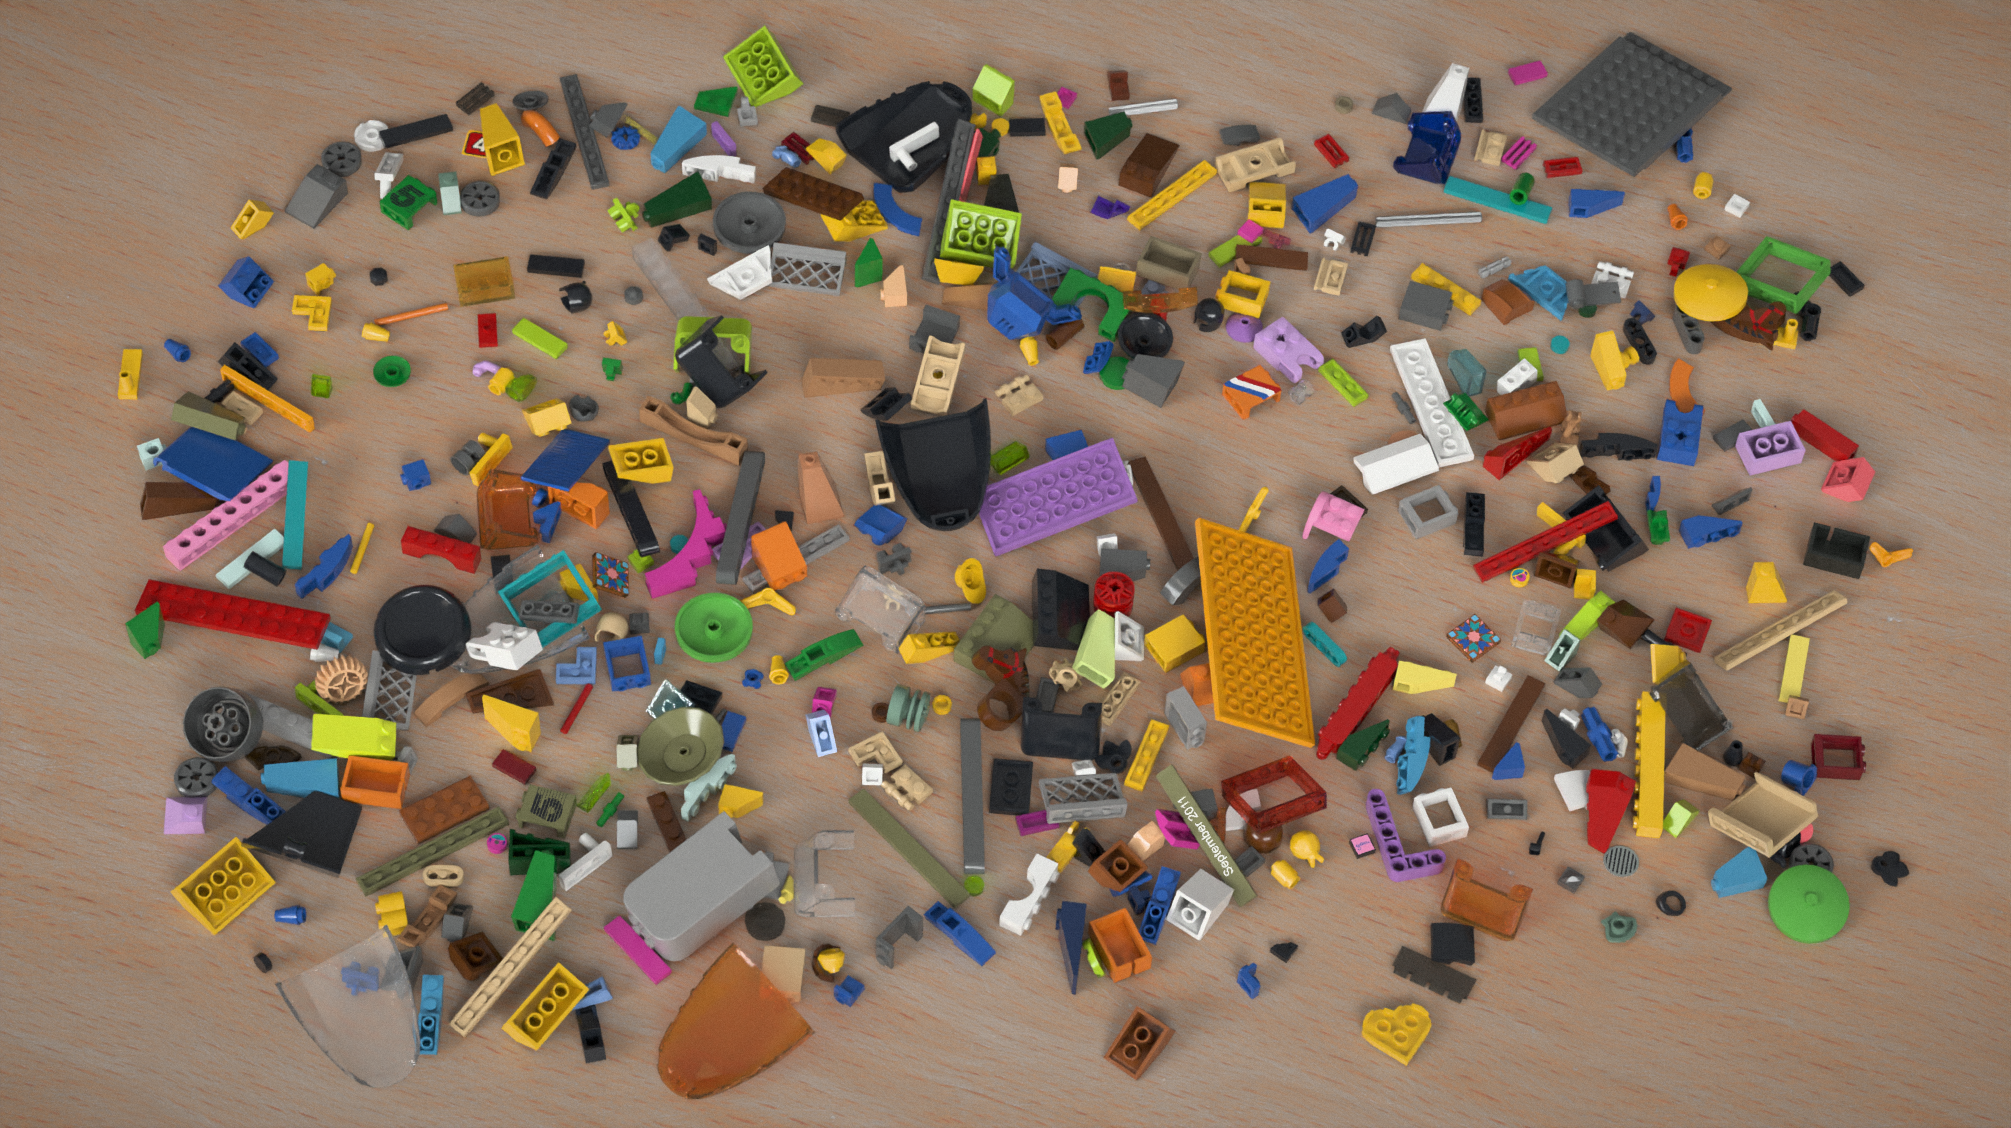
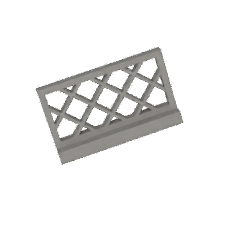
M774 242L771 259L772 278L780 273L784 279L780 282L772 281L767 287L840 296L844 269L847 262L846 252ZM776 258L784 259L787 263L779 268L775 263ZM802 261L805 266L797 270L793 263ZM815 263L821 264L823 268L816 273L810 267ZM790 266L794 273L786 277L782 270ZM840 266V271L833 275L829 268ZM808 268L813 275L804 279L800 273ZM826 271L830 278L823 282L818 275ZM798 276L802 282L796 285L792 284L790 279ZM816 278L820 284L816 287H811L808 282ZM834 280L837 284V289H828L826 284Z
M373 650L362 717L374 718L375 714L382 711L387 717L384 720L396 722L393 718L402 714L406 722L405 724L396 722V729L408 731L417 675L399 671L403 677L395 681L391 674L397 670L392 668L387 672L382 666L385 661L380 656V652ZM387 677L392 684L384 688L380 681ZM405 680L411 685V688L406 691L399 686ZM395 687L401 694L393 698L388 691ZM384 694L389 701L381 705L377 698ZM402 697L408 702V705L403 708L396 702ZM391 704L398 710L392 715L385 709Z
M1116 773L1039 779V787L1047 812L1046 819L1048 824L1121 818L1126 815L1128 804L1126 798H1123ZM1112 780L1113 785L1109 787L1103 781ZM1085 782H1091L1094 784V787L1090 789L1089 787L1083 784ZM1072 784L1076 787L1073 790H1070L1066 788L1064 785ZM1052 785L1056 789L1054 792H1051L1045 786ZM1100 787L1107 792L1101 795L1095 790ZM1081 789L1087 794L1085 797H1082L1076 792ZM1060 790L1068 794L1065 799L1057 795ZM1112 794L1118 799H1108L1107 797ZM1092 795L1099 799V801H1089L1088 798ZM1073 797L1080 802L1071 803L1069 800ZM1054 799L1061 804L1050 805V801Z

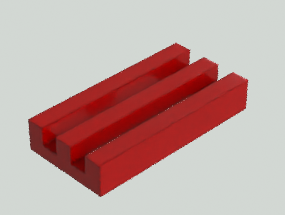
M1330 134L1314 141L1315 147L1334 169L1338 165H1343V162H1349L1350 157Z
M1579 157L1543 161L1547 178L1581 175L1583 171Z

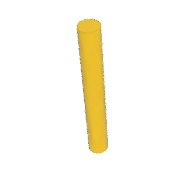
M367 523L350 569V572L353 574H357L374 529V524Z

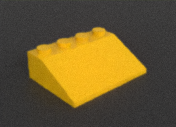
M237 837L229 841L170 891L178 902L213 935H216L276 883L248 849L241 846L242 842Z

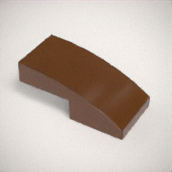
M1585 465L1578 468L1577 472L1570 474L1571 479L1586 494L1598 485L1605 494L1611 492L1610 486L1597 479L1596 472Z

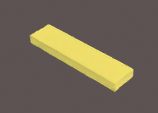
M1790 635L1779 695L1780 702L1787 703L1789 695L1800 697L1810 638Z

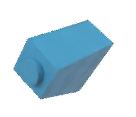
M1748 846L1715 871L1714 877L1711 880V886L1713 891L1717 892L1719 898L1764 888L1767 876L1756 850Z

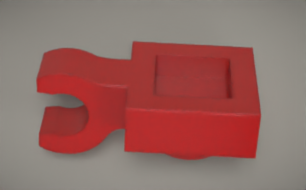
M1676 247L1672 248L1667 263L1672 265L1669 275L1676 277L1679 268L1685 269L1690 256L1689 251Z

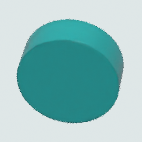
M1559 335L1552 339L1550 347L1553 352L1564 354L1568 351L1570 342L1566 337Z
M684 535L674 536L670 540L671 551L678 554L689 541L688 538Z

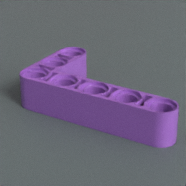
M1380 789L1370 790L1367 795L1366 810L1389 879L1394 882H1401L1440 874L1444 869L1446 861L1445 853L1442 850L1433 849L1405 855L1384 792Z

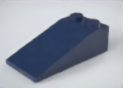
M1062 901V908H1057L1055 930H1059L1058 938L1071 994L1076 995L1087 904Z

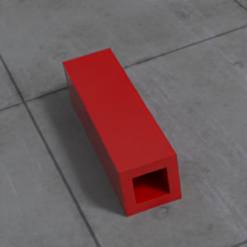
M1805 409L1792 417L1791 422L1798 436L1834 461L1853 459L1856 456L1858 444Z

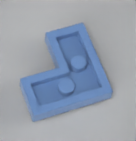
M577 647L576 664H557L556 684H596L597 647Z

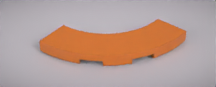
M1678 358L1670 374L1669 392L1671 399L1676 401L1678 410L1683 413H1689L1693 410L1694 404H1698L1692 397L1688 385L1689 377L1694 367Z

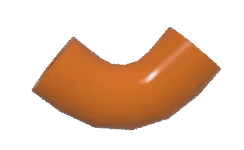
M526 110L522 113V124L525 127L531 128L545 147L550 146L560 138L551 123L541 113L535 110Z

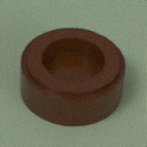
M881 702L873 706L872 717L876 722H886L889 705Z

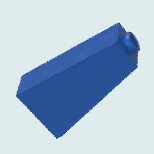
M1349 174L1293 197L1291 209L1311 234L1356 198L1357 182Z
M1082 430L1046 438L1045 451L1052 460L1088 447Z

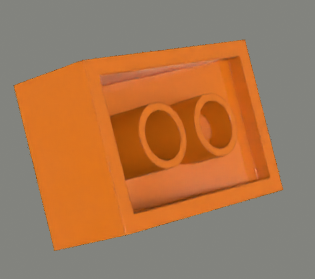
M576 482L569 492L548 487L549 504L557 501L561 502L562 511L596 530L610 514L608 492L603 487Z

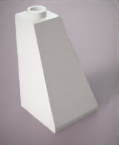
M1454 63L1451 64L1428 96L1418 122L1419 126L1452 135L1462 109L1469 73L1468 67Z

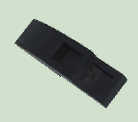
M1598 433L1595 440L1581 441L1579 453L1581 457L1588 458L1617 455L1618 461H1631L1633 459L1655 458L1658 445L1633 435Z
M1466 492L1463 528L1464 555L1483 557L1485 494Z

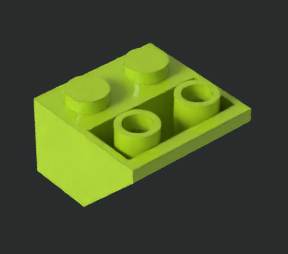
M985 64L973 87L972 100L1001 117L1013 105L1015 81L1011 77L1000 73L997 69Z

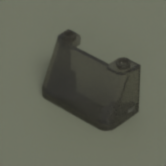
M1686 659L1651 686L1649 695L1655 703L1657 701L1660 703L1684 739L1681 743L1699 751L1734 727L1729 719L1725 717L1699 675L1695 673L1696 670L1693 665Z

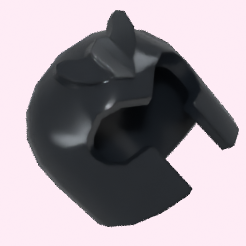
M586 281L572 283L559 288V291H566L568 293L567 296L560 299L564 307L571 314L585 311L592 304V293L586 285Z
M1214 298L1203 299L1197 304L1194 323H1196L1197 318L1208 323L1207 325L1200 324V331L1212 332L1221 326L1225 314L1223 304Z

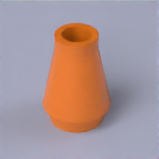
M1677 204L1669 205L1667 210L1671 226L1676 230L1685 228L1688 221L1687 216L1678 208Z

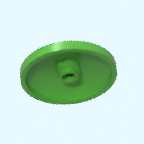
M706 593L692 598L682 606L675 620V636L679 646L686 654L703 662H724L738 656L749 645L753 634L752 617L747 607L738 599L723 593Z
M1798 865L1787 869L1775 880L1768 896L1769 913L1776 927L1787 937L1801 943L1815 944L1831 939L1842 929L1849 915V897L1842 882L1830 871L1815 865Z

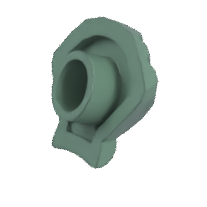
M1615 911L1601 921L1605 927L1606 939L1610 943H1625L1636 934L1637 920L1633 917L1620 916Z

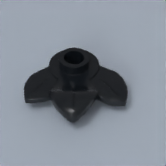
M1127 739L1119 746L1113 742L1105 741L1103 754L1098 755L1094 759L1097 766L1102 769H1109L1112 773H1122L1126 770L1128 765L1127 759L1132 754L1131 744Z
M1886 851L1882 856H1876L1872 860V871L1877 875H1881L1883 881L1890 886L1897 887V878L1909 875L1907 866L1899 861L1900 855L1897 852Z

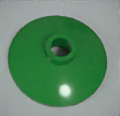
M387 356L375 364L373 375L380 385L397 387L409 379L411 367L402 357Z

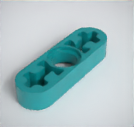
M1311 621L1303 626L1302 630L1306 638L1336 667L1341 666L1347 661L1344 651L1316 623Z

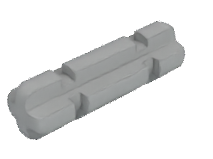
M1505 256L1501 258V261L1496 260L1479 268L1478 274L1481 278H1486L1503 270V268L1509 267L1511 259Z

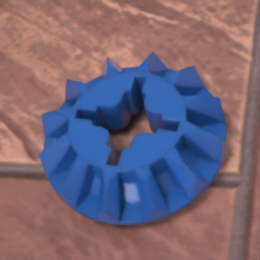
M632 126L617 127L616 131L612 132L611 141L618 149L630 150L639 144L640 134ZM624 134L628 136L627 141L623 137Z

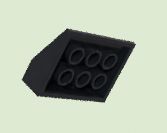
M1037 568L1032 579L1033 646L1078 651L1090 617L1089 585L1056 570Z

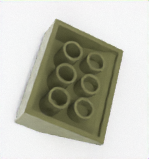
M995 594L954 648V662L993 682L984 670L974 667L972 664L973 655L983 646H990L1001 651L1012 647L1017 651L1026 648V658L1034 647L1033 621L1012 602Z

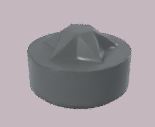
M636 286L627 288L624 292L625 301L631 305L639 304L643 300L642 290Z

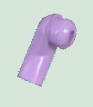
M485 360L475 364L472 373L476 377H480L482 373L487 371L495 374L501 366Z

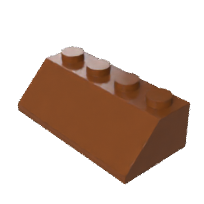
M1557 381L1488 398L1485 413L1499 441L1560 425L1567 416L1564 395Z

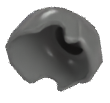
M576 395L569 402L571 415L577 421H591L598 415L599 406L589 396L582 399L579 395Z

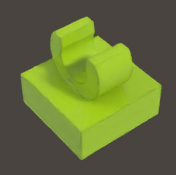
M637 549L627 556L629 563L637 573L654 565V560L650 555L641 558Z

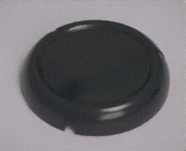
M415 585L398 591L380 608L374 622V642L382 659L392 668L411 675L430 674L429 670L436 669V672H439L449 667L464 653L466 649L465 644L470 641L471 620L465 605L452 592L434 585Z

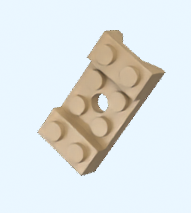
M1282 138L1221 155L1215 159V168L1229 193L1246 188V183L1277 174L1279 178L1295 173L1296 166L1295 161L1290 162L1286 155ZM1252 161H1257V162H1259L1260 164L1255 165V164H1252L1251 162H1252Z
M929 335L911 401V409L940 416L949 414L957 376L966 351L965 343H946ZM936 371H941L943 377L935 379L933 374Z

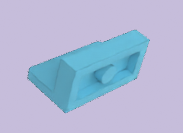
M329 622L321 643L339 649V653H341L353 638V634Z

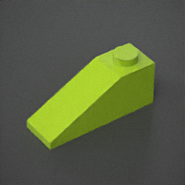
M1598 592L1582 607L1564 629H1567L1579 639H1584L1599 626L1596 620L1604 610L1615 602L1604 592Z

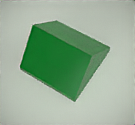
M869 238L855 263V287L857 288L882 281L883 258L872 238Z

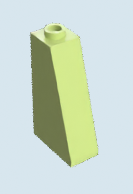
M1098 609L1088 619L1072 669L1103 689L1115 678V619Z

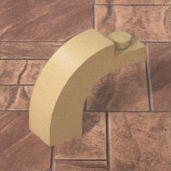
M883 451L865 453L866 476L873 504L877 506L894 503L893 485L888 480Z

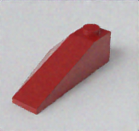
M1544 428L1487 451L1484 455L1483 467L1498 480L1502 479L1550 440L1552 428Z
M1592 769L1586 785V793L1589 796V802L1587 803V810H1589V821L1587 822L1588 845L1603 854L1608 850L1632 797L1636 783L1634 779L1622 772Z

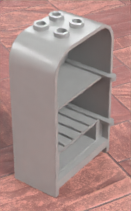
M725 811L637 877L625 889L623 899L629 914L628 919L633 924V930L637 935L641 934L650 949L653 948L665 960L680 961L688 957L712 937L715 938L721 930L748 909L751 910L754 907L753 905L780 885L773 863L761 850L752 856L741 844L742 840L736 823Z

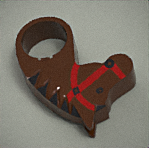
M1776 301L1772 302L1768 308L1752 310L1746 303L1743 310L1734 317L1710 322L1716 328L1732 337L1748 342L1761 343L1772 351L1774 341L1778 339L1779 330L1777 329L1785 322L1786 306Z
M983 646L972 657L974 667L984 670L987 676L995 683V686L979 701L977 706L981 722L993 731L1006 730L1022 715L1023 697H1029L1030 692L1029 675L1024 662L1027 652L1026 648L1017 651L1010 647L1007 650L1001 651L990 646ZM990 699L1002 701L1007 706L1008 720L1001 719L993 713L990 707Z

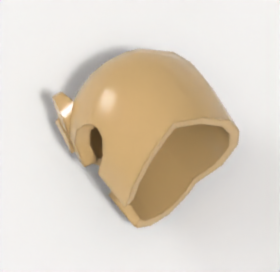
M616 612L604 614L598 621L595 641H598L600 631H608L615 634L614 638H606L605 642L625 639L629 629L626 618Z

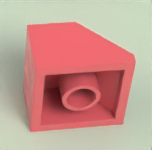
M1864 457L1833 462L1821 490L1846 502L1863 500L1875 471Z

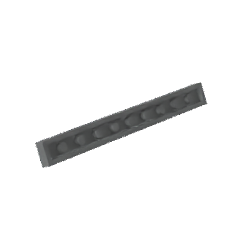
M958 119L956 122L921 278L937 285L941 282L934 260L935 258L945 259L940 258V251L951 199L959 201L975 124Z

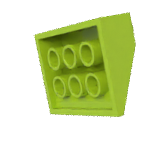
M763 26L723 56L746 97L748 96L751 106L757 107L787 96L803 85L802 80L777 38L766 26Z
M951 199L941 243L940 258L993 268L994 249L996 246L1008 250L1011 257L1010 268L1013 269L1016 264L1022 213Z

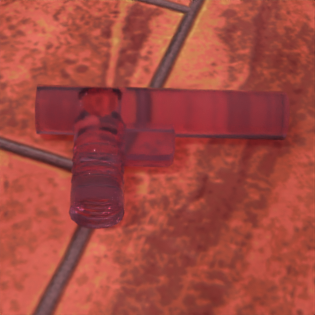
M1263 228L1261 235L1270 238L1269 243L1274 245L1273 248L1280 249L1283 244L1290 245V238Z

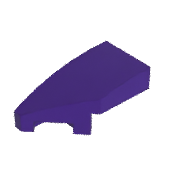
M1098 196L1090 213L1109 219L1128 212L1130 206L1118 200L1113 203Z

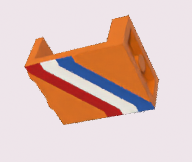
M1258 365L1223 383L1222 395L1238 415L1245 420L1250 415V408L1270 398L1279 402L1282 390L1280 385L1273 381L1269 372L1264 370L1261 365Z

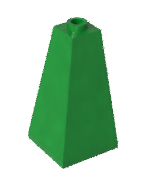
M535 850L511 915L516 931L525 933L556 897L557 861L553 853L542 850L540 852ZM556 930L548 940L555 941Z

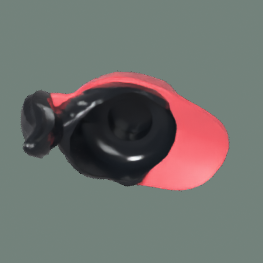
M1810 823L1774 853L1770 859L1781 865L1783 869L1786 868L1785 858H1789L1797 846L1802 845L1812 837L1813 825Z

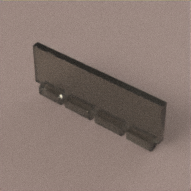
M1405 946L1401 947L1392 965L1395 967L1394 974L1405 979L1411 974L1410 981L1424 988L1427 982H1429V990L1442 996L1448 991L1447 998L1459 1004L1462 999L1467 1000L1476 983V979L1442 963L1431 961V958Z

